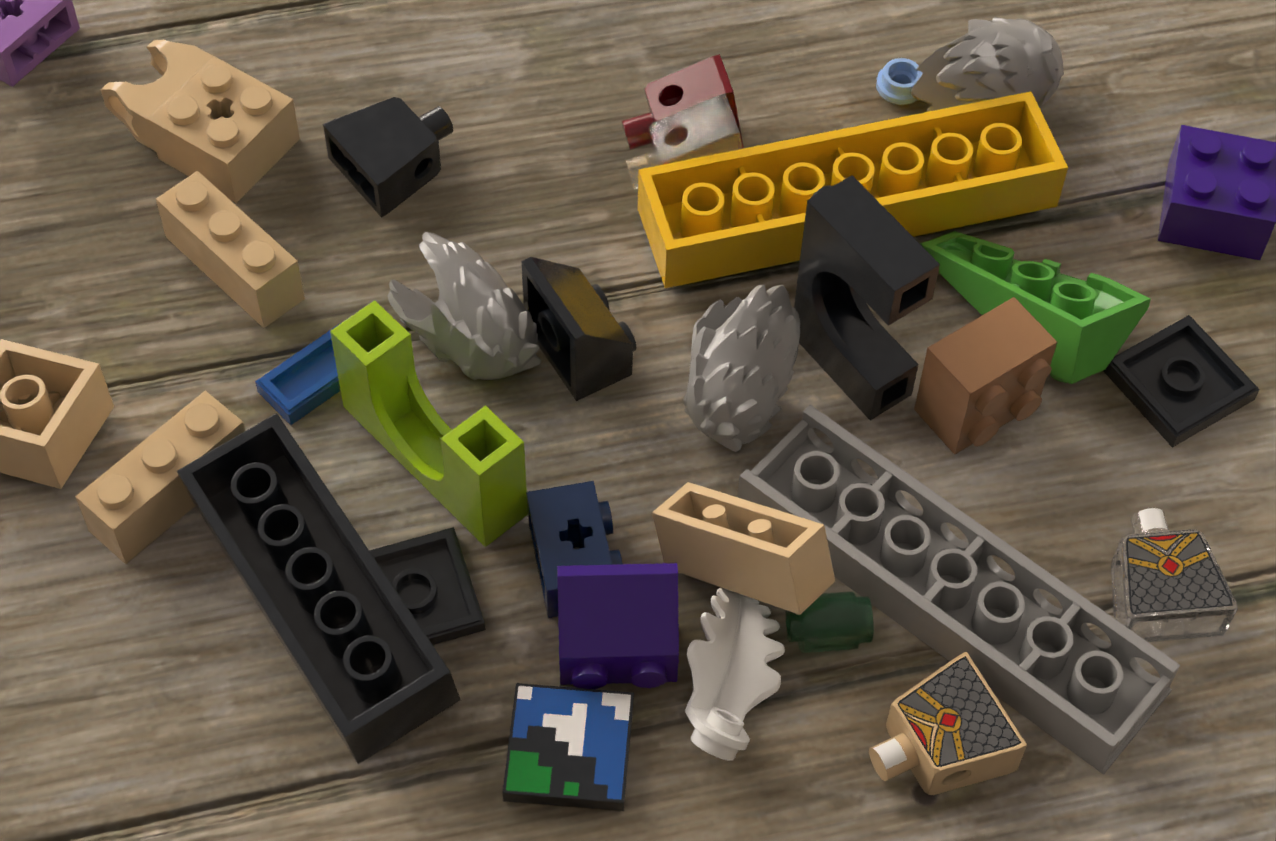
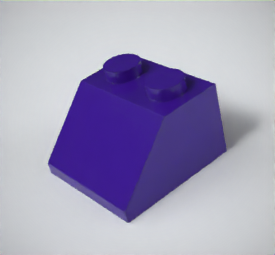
M678 563L557 566L560 685H574L577 688L597 689L606 684L632 683L641 688H654L663 685L665 682H677L679 662Z

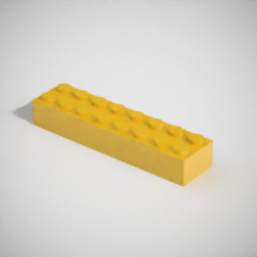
M1032 91L639 169L638 212L664 288H670L800 261L807 200L822 187L834 186L851 175L915 237L1057 207L1068 166Z

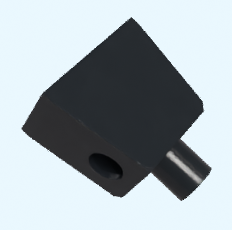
M395 97L323 124L328 158L381 218L389 214L439 174L441 160L438 141L453 133L452 122L443 108L437 106L418 117L401 98Z

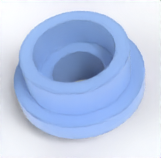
M897 58L889 61L877 76L876 88L880 96L888 102L899 105L918 101L911 95V90L923 74L921 71H916L919 65L906 58Z

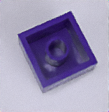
M1181 125L1167 167L1158 241L1261 260L1276 224V142Z

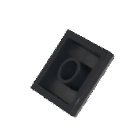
M534 257L522 260L523 305L526 311L530 312L533 322L537 325V344L576 401L581 400L631 376L633 352L637 348L635 338L625 322L618 323L613 317L608 300L601 287L597 284L591 286L579 268Z

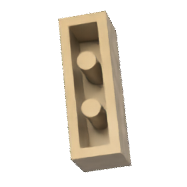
M196 171L156 198L166 238L263 328H266L305 299L298 261L199 171Z
M206 390L75 496L88 531L125 564L130 562L195 507L177 470L245 431L243 421Z
M687 482L652 512L664 563H678V572L799 615L835 582L824 524Z

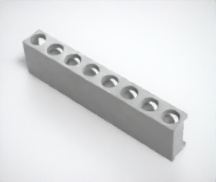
M809 405L803 411L802 420L751 471L746 469L739 476L738 498L825 525L834 577L948 661L967 652L997 697L1102 774L1106 773L1170 694L1172 689L1169 687L1180 664L812 405ZM813 428L825 433L831 440L834 448L825 444L816 435ZM857 459L870 465L878 479L866 473L859 465ZM901 490L914 496L922 506L923 511L911 505L905 499ZM946 523H951L958 527L967 537L968 543L956 537ZM992 555L1006 561L1013 569L1015 576L999 567ZM1039 589L1046 590L1054 595L1062 605V609L1049 603L1042 596ZM1087 623L1094 624L1102 629L1109 637L1111 643L1097 637L1089 629ZM1135 657L1149 662L1158 671L1160 678L1145 671L1138 664Z

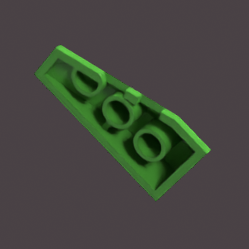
M956 231L920 243L940 264L939 273L981 315L1015 297L1057 341L1050 365L1052 368L1050 376L1060 382L1073 384L1105 370L1149 308L1151 298L1110 278L1094 273L1089 274L1087 281L1060 273L1061 263L1044 259L1041 263L1019 261L1013 259L1014 251L1012 248Z

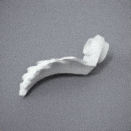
M718 588L716 591L717 596L711 597V606L716 616L707 612L701 615V625L707 641L693 640L687 649V658L693 680V692L685 713L695 728L690 738L697 747L715 757L732 761L738 750H745L750 741L743 728V720L746 713L780 688V674L767 666V663L782 656L785 652V647L782 643L766 637L780 628L776 620L767 619L771 614L767 606L759 605V601L724 588Z

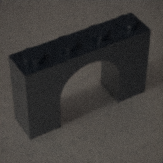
M851 175L834 186L822 187L807 200L794 308L800 318L799 344L871 421L912 395L919 364L879 323L868 305L888 326L933 299L940 264Z

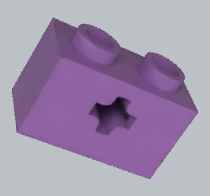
M0 0L1 81L13 87L80 29L72 0Z

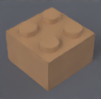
M1013 297L927 347L914 410L954 455L972 444L975 447L981 446L988 442L998 432L999 428L1013 419L1022 421L1038 409L1042 402L1041 394L1046 378L1052 370L1050 365L1057 341Z

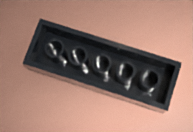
M277 413L177 470L196 508L357 764L365 761L461 700L450 670Z

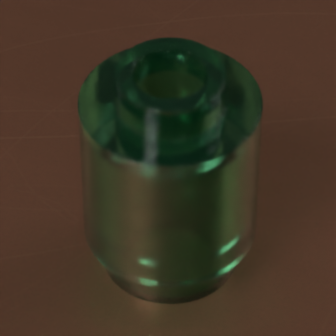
M853 591L823 593L801 615L786 610L785 622L788 641L798 642L801 653L857 650L860 643H871L873 640V611L868 596L856 597Z

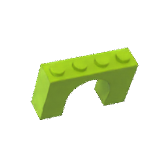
M374 300L330 331L343 407L483 546H488L527 516L524 441L486 405L452 430L436 412L420 385L415 370L411 334Z

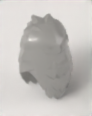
M994 17L992 20H969L967 34L937 49L931 56L919 64L916 71H921L923 74L912 87L911 95L919 101L930 104L931 106L927 109L929 112L1032 91L1040 108L1055 93L1060 79L1064 75L1062 53L1053 36L1031 21Z
M424 232L422 236L423 241L419 244V248L435 273L440 292L439 298L434 303L418 289L412 291L400 282L390 280V291L387 297L392 308L399 315L400 321L418 333L420 340L440 361L447 362L452 360L472 380L503 379L540 365L541 359L536 355L539 350V345H537L538 334L536 333L537 325L533 322L530 312L526 311L518 295L512 288H508L499 273L464 242L456 243L434 233Z
M758 285L749 293L746 299L742 300L737 296L725 306L724 302L720 299L710 305L703 314V317L697 320L694 325L687 393L684 396L685 412L702 433L734 452H738L742 444L752 442L772 427L769 420L782 410L776 403L788 390L787 386L794 373L792 369L798 354L800 318L796 309L791 306L789 294L784 285L773 286L767 291L765 285Z

